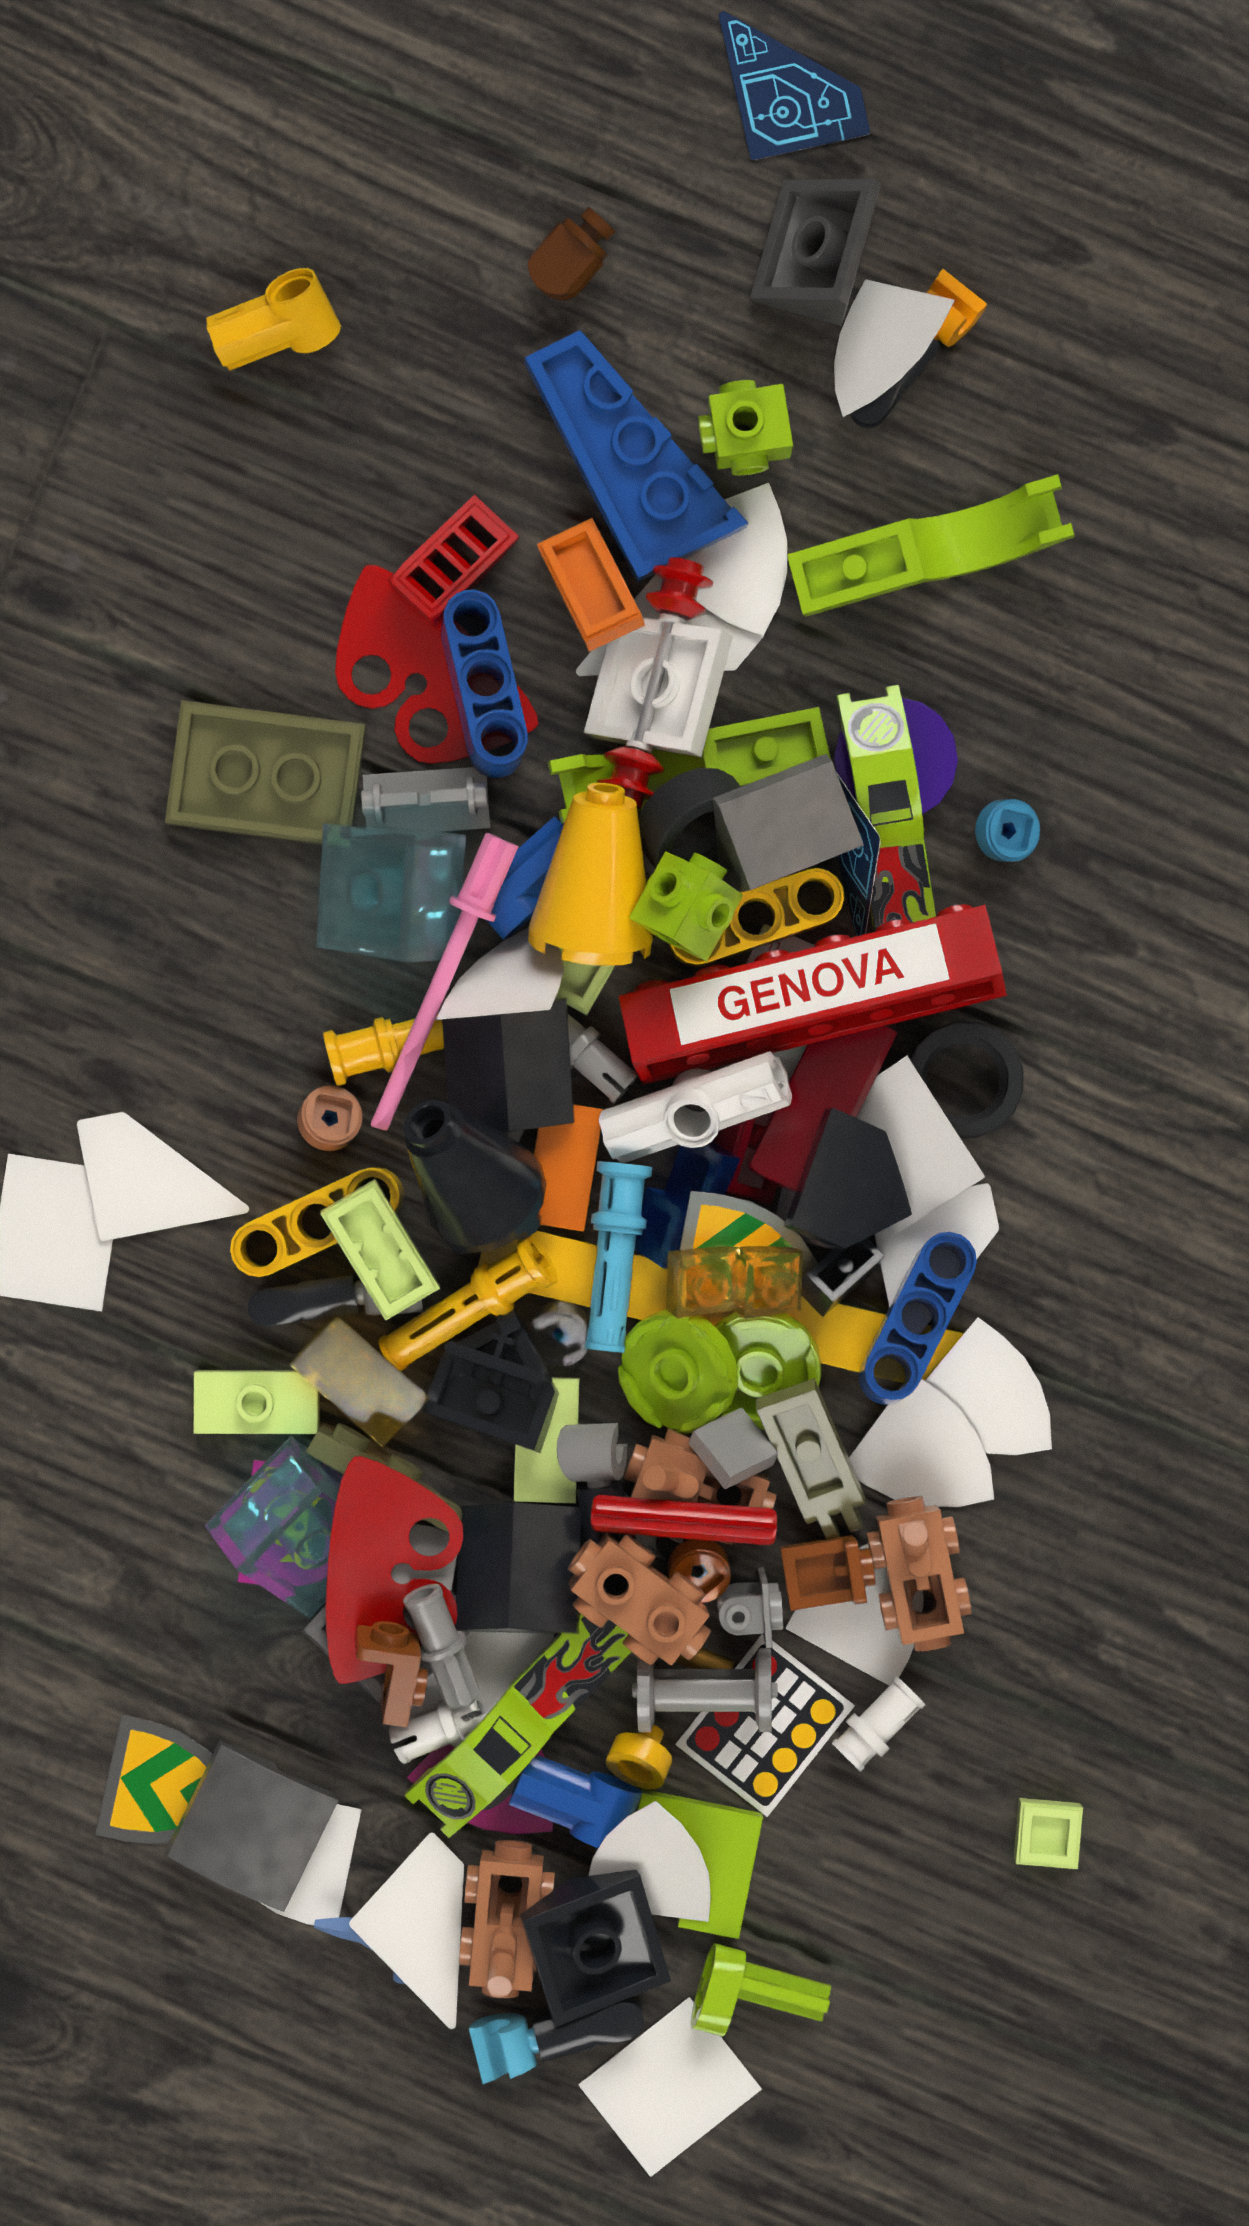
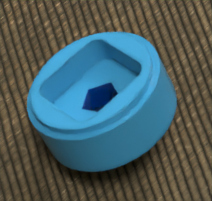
M996 800L989 803L980 812L975 827L976 840L981 851L995 861H1020L1028 857L1038 844L1040 837L1039 819L1032 807L1021 800Z

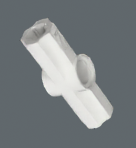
M771 1051L713 1072L698 1068L686 1070L678 1075L673 1085L668 1088L601 1111L599 1124L603 1134V1143L611 1158L619 1160L620 1163H626L678 1144L689 1148L703 1147L713 1141L718 1134V1130L790 1106L792 1092L783 1064L779 1057L773 1056ZM684 1105H698L704 1108L706 1111H691Z

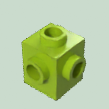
M740 380L723 384L719 387V394L709 395L708 414L698 416V425L703 454L715 453L717 470L731 468L732 475H751L768 470V462L789 459L791 457L793 442L783 384L756 388L754 380ZM746 425L752 430L741 431L736 426Z
M665 851L654 873L649 877L645 889L629 918L662 941L707 962L723 931L729 926L743 894L723 881L727 870L714 861L694 853L688 862Z

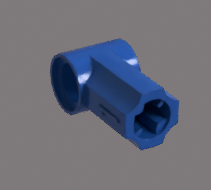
M555 816L517 849L494 903L492 913L496 915L495 921L485 920L502 940H506L533 915L563 828V824Z
M536 1754L518 1775L509 1805L569 1828V1833L575 1838L599 1848L606 1835L627 1816L636 1811L642 1791L609 1774L592 1771L588 1775Z

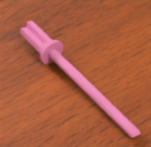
M485 833L462 889L457 897H450L448 902L462 911L373 1116L371 1127L385 1131L388 1130L479 917L488 921H495L496 915L492 913L494 903L519 846L493 834Z

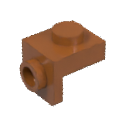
M853 1535L779 1547L790 1611L853 1601L855 1605L867 1603L865 1587L876 1585L870 1548L859 1550L858 1542Z
M380 1621L372 1626L358 1625L355 1633L356 1658L361 1661L387 1664L380 1696L382 1724L408 1727L412 1705H423L427 1686L428 1670L419 1668L421 1662L419 1636L417 1633L410 1632L405 1626L394 1622Z

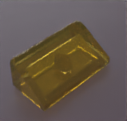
M337 1316L329 1318L289 1364L380 1446H384L429 1399L420 1388Z

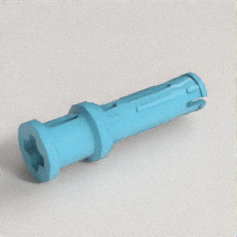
M597 1161L596 1171L602 1174L598 1212L592 1214L591 1223L594 1224L593 1230L599 1231L585 1349L625 1353V1330L636 1235H642V1230L646 1229L647 1220L641 1216L644 1183L646 1178L652 1176V1167Z

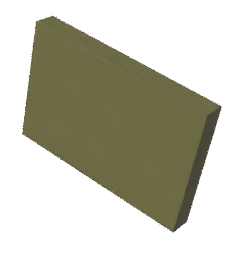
M181 700L165 823L181 827L351 849L367 726L353 722Z

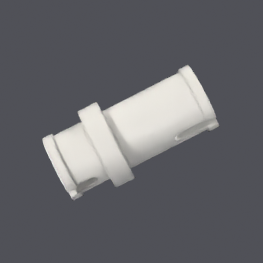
M897 1676L892 1680L893 1683L860 1717L854 1713L846 1721L850 1727L838 1739L832 1742L860 1772L876 1753L882 1757L890 1749L886 1743L919 1709L925 1706V1703Z
M478 1696L472 1701V1704L466 1707L452 1709L445 1705L444 1700L438 1703V1709L409 1720L408 1727L391 1725L389 1735L392 1744L413 1735L417 1736L415 1742L394 1749L398 1759L403 1764H406L414 1758L450 1744L456 1748L486 1716V1714L475 1718L469 1717L471 1712L485 1707L481 1697Z

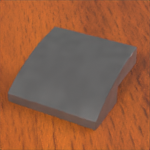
M219 1740L165 1854L179 1864L224 1887L284 1912L339 1800L334 1792L282 1772L274 1762Z

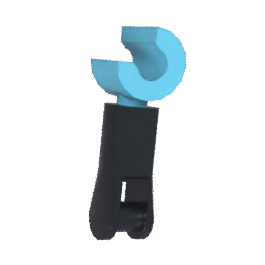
M633 1996L558 2027L554 2026L550 2013L532 2018L533 2028L531 2029L528 2028L527 2020L523 2015L502 2013L476 2020L470 2025L469 2032L482 2083L485 2084L496 2080L506 2073H509L510 2079L531 2070L537 2065L536 2053H540L542 2062L594 2049L596 2045L603 2046L630 2040L642 2031L644 2017L638 2000Z

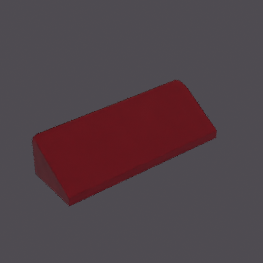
M882 1026L808 1044L789 1081V1087L792 1092L791 1104L774 1112L750 1162V1170L777 1186L796 1192L824 1110L835 1108L857 1118L897 1032L889 1027Z

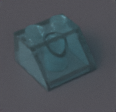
M323 823L316 947L404 962L441 960L461 913V909L453 906L448 901L451 896L457 897L463 887L466 835L424 829Z
M290 1436L209 1520L205 1527L236 1570L308 1618H311L326 1602L330 1536L342 1476L332 1467L306 1453L308 1448Z

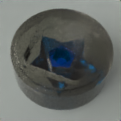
M565 1301L550 1302L539 1308L532 1318L528 1334L543 1362L553 1366H568L582 1359L588 1350L585 1349V1342L587 1341L589 1317L580 1307Z

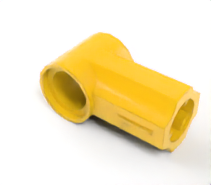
M309 268L290 270L272 281L267 287L265 295L206 318L207 330L211 337L214 351L222 366H226L229 371L289 347L297 353L317 351L331 343L340 333L341 324L317 276Z

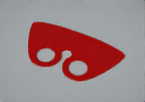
M367 565L363 568L354 586L340 632L335 668L338 687L349 700L358 706L374 709L385 707L395 701L405 690V681L409 675L413 673L423 675L427 680L425 691L419 695L410 696L400 707L395 717L394 730L398 743L408 755L418 762L436 764L469 757L441 640L442 622L434 628L390 586L388 579L394 573L377 565ZM455 620L453 621L456 629L461 634L471 636L459 623H457ZM364 656H379L390 666V682L380 693H363L353 683V667ZM487 673L474 674L467 680L470 689L480 696H491L500 690L498 681ZM517 685L527 733H529L539 724L538 718L528 697ZM426 708L436 709L441 712L448 724V732L444 741L430 748L421 747L415 743L409 733V723L413 715L419 710ZM491 732L481 739V743L486 751L498 748L512 741L506 734L501 732Z
M354 1456L348 1463L341 1479L334 1509L328 1556L326 1588L328 1655L333 1675L341 1684L365 1680L386 1671L387 1664L361 1661L356 1658L355 1633L358 1625L372 1626L376 1622L388 1621L401 1624L408 1628L410 1632L417 1633L404 1619L403 1611L405 1604L403 1599L411 1591L425 1585L439 1584L454 1625L458 1615L456 1601L451 1591L442 1583L431 1579L414 1578L408 1583L399 1584L392 1579L391 1571L395 1565L400 1563L409 1564L412 1569L422 1571L441 1569L451 1563L459 1553L463 1542L461 1520L447 1503L421 1484L382 1463L363 1456ZM421 1519H438L445 1524L449 1531L448 1545L437 1555H421L410 1544V1530Z

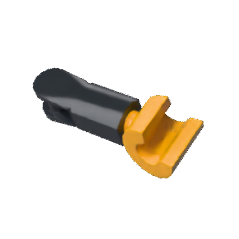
M942 269L926 292L927 294L955 300L940 330L924 355L900 381L873 402L850 413L856 425L867 429L880 425L901 399L902 393H906L940 351L941 345L937 341L940 340L947 347L954 345L975 325L984 313L987 303L946 270Z

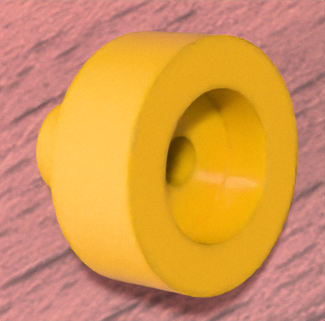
M653 1724L652 1732H626L618 1734L606 1758L608 1769L620 1780L642 1789L660 1788L672 1764L671 1754L660 1744L664 1736L662 1729Z

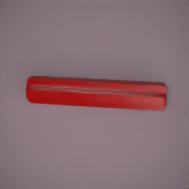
M598 1495L592 1501L590 1523L591 1528L596 1532L771 1545L774 1544L776 1539L778 1517L776 1511L771 1508Z

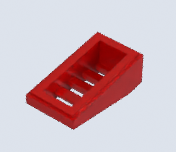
M473 495L388 579V582L401 597L436 628L443 620L444 610L448 601L456 593L472 590L520 538L476 495ZM472 518L497 540L489 549L465 527ZM455 536L479 557L472 565L448 545ZM438 554L442 555L462 574L455 582L451 581L432 563ZM422 571L445 591L439 598L435 599L415 580Z

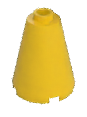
M592 783L587 786L586 792H580L573 796L529 923L528 942L535 950L545 954L546 943L562 948L561 960L596 966L631 964L633 952L641 950L644 959L650 956L653 934L629 918L645 889L646 876L637 804L635 800L625 796V789L623 787L610 783Z

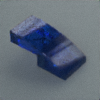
M713 1141L697 1148L680 1145L665 1190L646 1187L641 1216L647 1220L646 1229L642 1230V1235H636L635 1250L660 1267L673 1269L678 1262L691 1191L725 1195L741 1158Z

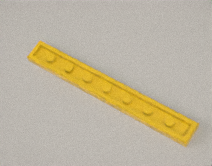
M537 1230L531 1237L542 1246L549 1256L557 1274V1282L548 1288L540 1285L529 1293L590 1307L597 1245ZM515 1239L513 1242L495 1250L482 1252L478 1266L484 1262L493 1265L517 1249V1241L519 1240ZM634 1254L627 1317L643 1320L666 1309L683 1310L669 1308L677 1264ZM787 1290L762 1303L731 1311L686 1310L710 1321L714 1326L718 1321L738 1310L763 1307L787 1313L807 1328L818 1345L822 1364L859 1372L866 1353L886 1315L838 1303L822 1317L799 1293ZM927 1324L920 1335L929 1333L932 1325ZM949 1329L945 1330L922 1377L924 1381L964 1333ZM883 1358L875 1363L874 1376L900 1383L905 1382V1371L896 1360Z

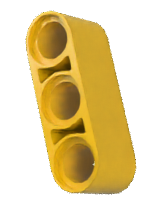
M814 868L777 879L749 891L741 892L743 897L734 911L733 918L729 926L723 931L707 962L671 944L670 950L682 964L694 968L703 967L822 927L831 922L841 910L844 901L843 886L839 879L830 871ZM807 882L823 884L831 894L832 902L830 909L820 915L806 913L798 903L797 894L799 888ZM757 901L769 907L773 915L771 929L762 935H752L744 931L738 920V913L743 905Z
M379 1167L359 1170L243 1225L236 1231L231 1240L230 1253L232 1261L240 1271L249 1276L262 1277L278 1272L338 1244L332 1232L324 1239H315L306 1233L303 1229L302 1217L309 1206L312 1204H322L328 1207L359 1189L362 1182L366 1179L375 1177L383 1180L389 1187L391 1193L390 1204L397 1214L404 1198L402 1183L394 1173ZM256 1230L266 1231L276 1240L277 1255L273 1262L268 1265H258L247 1254V1240Z

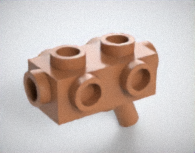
M668 1428L664 1439L652 1435L648 1447L639 1444L635 1445L624 1475L625 1480L634 1482L631 1497L721 1504L717 1499V1491L722 1485L688 1444L691 1435L675 1432L677 1430ZM758 1473L736 1484L735 1486L741 1491V1497L733 1506L773 1509L777 1494L767 1491L770 1484L769 1477ZM722 1542L729 1545L733 1544L732 1542Z
M923 1496L907 1497L887 1502L888 1514L875 1516L878 1531L866 1533L874 1570L885 1568L890 1592L878 1594L885 1630L897 1629L902 1645L913 1643L915 1651H930L951 1645L950 1636L964 1634L961 1616L972 1614L965 1578H953L949 1555L960 1553L953 1517L942 1518L941 1510L937 1505L925 1506ZM921 1590H927L934 1595V1605L926 1612H918L912 1607L913 1596Z
M605 1533L598 1544L589 1539L580 1548L568 1566V1570L574 1574L569 1580L570 1589L578 1596L572 1604L573 1607L601 1628L608 1620H611L627 1632L628 1635L622 1643L649 1665H653L658 1657L671 1666L680 1655L687 1660L693 1658L704 1645L711 1632L704 1625L710 1615L706 1606L701 1603L706 1594L679 1572H675L672 1578L669 1579L651 1566L656 1556L628 1534L621 1541H618L609 1533ZM620 1574L627 1579V1587L622 1594L613 1595L606 1592L603 1584L608 1576Z
M516 1840L496 1841L494 1851L482 1850L480 1866L468 1865L465 1903L476 1904L474 1928L462 1927L459 1965L471 1966L469 1986L482 1987V1993L490 1997L514 1998L519 1996V1990L531 1992L533 1973L537 1972L520 1914L553 1891L555 1873L543 1872L544 1855H533L532 1845L527 1842ZM503 1875L520 1877L522 1887L515 1893H507L501 1889L499 1880Z

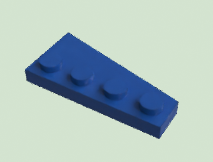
M581 330L525 357L524 364L637 583L654 575L655 573L652 571L654 566H667L668 558L686 559L747 528L748 522L735 507L731 508L713 487L714 483L697 463L694 465L671 439V433L656 416L653 418L632 394L633 390Z

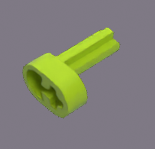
M713 1943L708 1952L691 2013V2028L723 2037L730 2025L737 1998L822 2022L824 2013H827L830 2004L831 1985L746 1962L745 1951Z

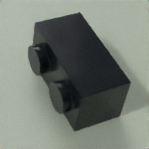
M867 1238L845 1249L835 1248L804 1276L796 1291L824 1317L871 1275L885 1256Z

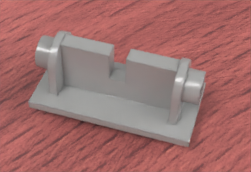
M474 767L363 775L364 791H361L363 816L366 817L367 837L490 829L487 776L480 774Z
M764 1567L758 1568V1582L729 1584L726 1591L717 1598L719 1620L727 1632L733 1635L763 1634L766 1648H773L771 1630H783L782 1598L778 1583H768Z

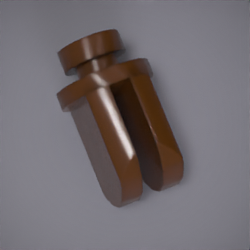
M589 206L580 216L584 220L580 226L568 217L562 223L558 222L530 255L527 266L531 279L543 294L554 300L568 301L576 297L604 265L602 261L608 255L597 243L602 238L608 241L616 231Z

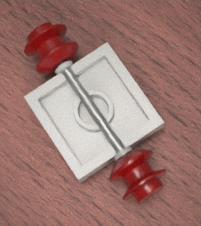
M670 557L668 558L667 566L656 565L653 567L652 571L663 580L660 591L647 593L645 598L655 611L660 613L659 620L643 618L645 626L607 643L584 729L585 734L595 739L626 744V747H618L604 753L603 757L614 767L610 778L599 779L597 783H610L623 787L625 789V796L636 801L637 809H641L643 801L649 800L654 794L647 787L650 776L664 773L665 770L655 756L649 754L652 753V749L696 757L702 756L733 638L721 629L686 624V620L694 619L706 613V608L696 599L700 589L713 587V581L703 576L704 566L683 558Z

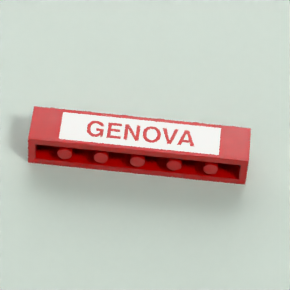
M960 904L941 910L933 918L913 923L908 920H893L876 928L875 932L852 938L847 935L829 936L819 940L812 948L792 953L786 950L768 951L757 956L752 963L731 968L725 965L708 966L695 972L691 978L671 983L665 980L647 981L636 986L633 992L618 995L632 1064L642 1084L645 1085L678 1077V1075L686 1070L697 1068L706 1070L727 1065L769 1051L776 1053L1007 996L986 905L972 908L970 905Z

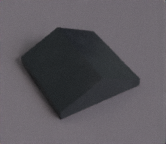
M555 998L550 1010L442 1019L448 1104L461 1109L494 1129L504 1132L575 1122L567 998Z
M515 1502L461 1506L463 1542L458 1555L456 1593L458 1615L455 1624L456 1630L463 1632L579 1634L580 1612L572 1605L578 1596L570 1589L569 1580L574 1574L568 1570V1566L583 1546L580 1508Z
M637 1869L570 1878L520 1914L550 2016L555 2027L671 1982L643 1883Z

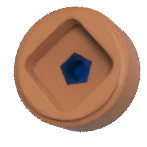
M323 1086L312 1091L304 1100L298 1111L297 1124L302 1137L311 1146L323 1151H335L347 1146L359 1132L362 1125V1110L357 1099L349 1091L338 1086Z

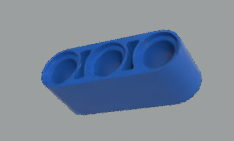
M464 590L456 593L446 605L441 625V640L469 759L473 767L480 774L490 778H503L512 774L520 766L528 743L527 727L499 609L495 601L488 594L479 590ZM463 614H473L484 621L487 629L478 636H466L456 629L453 621ZM487 673L498 681L500 690L491 696H480L470 689L467 680L474 674ZM491 732H501L512 740L514 750L506 756H494L484 749L481 739Z
M954 1232L938 1233L931 1237L915 1255L859 1370L860 1387L864 1394L873 1402L883 1405L896 1404L912 1394L919 1385L975 1271L977 1263L975 1249L970 1241L961 1234ZM945 1248L956 1254L960 1263L957 1277L945 1279L933 1272L929 1262L932 1250ZM908 1303H918L924 1305L930 1311L933 1324L929 1333L917 1335L906 1329L901 1316L905 1305ZM890 1358L901 1364L905 1371V1382L900 1390L889 1391L878 1385L874 1378V1367L879 1359Z

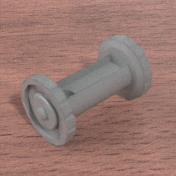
M758 1648L755 1669H655V1662L653 1665H649L638 1657L637 1682L632 1684V1697L637 1698L638 1732H652L655 1712H756V1723L759 1732H772V1698L778 1697V1684L771 1682V1648Z

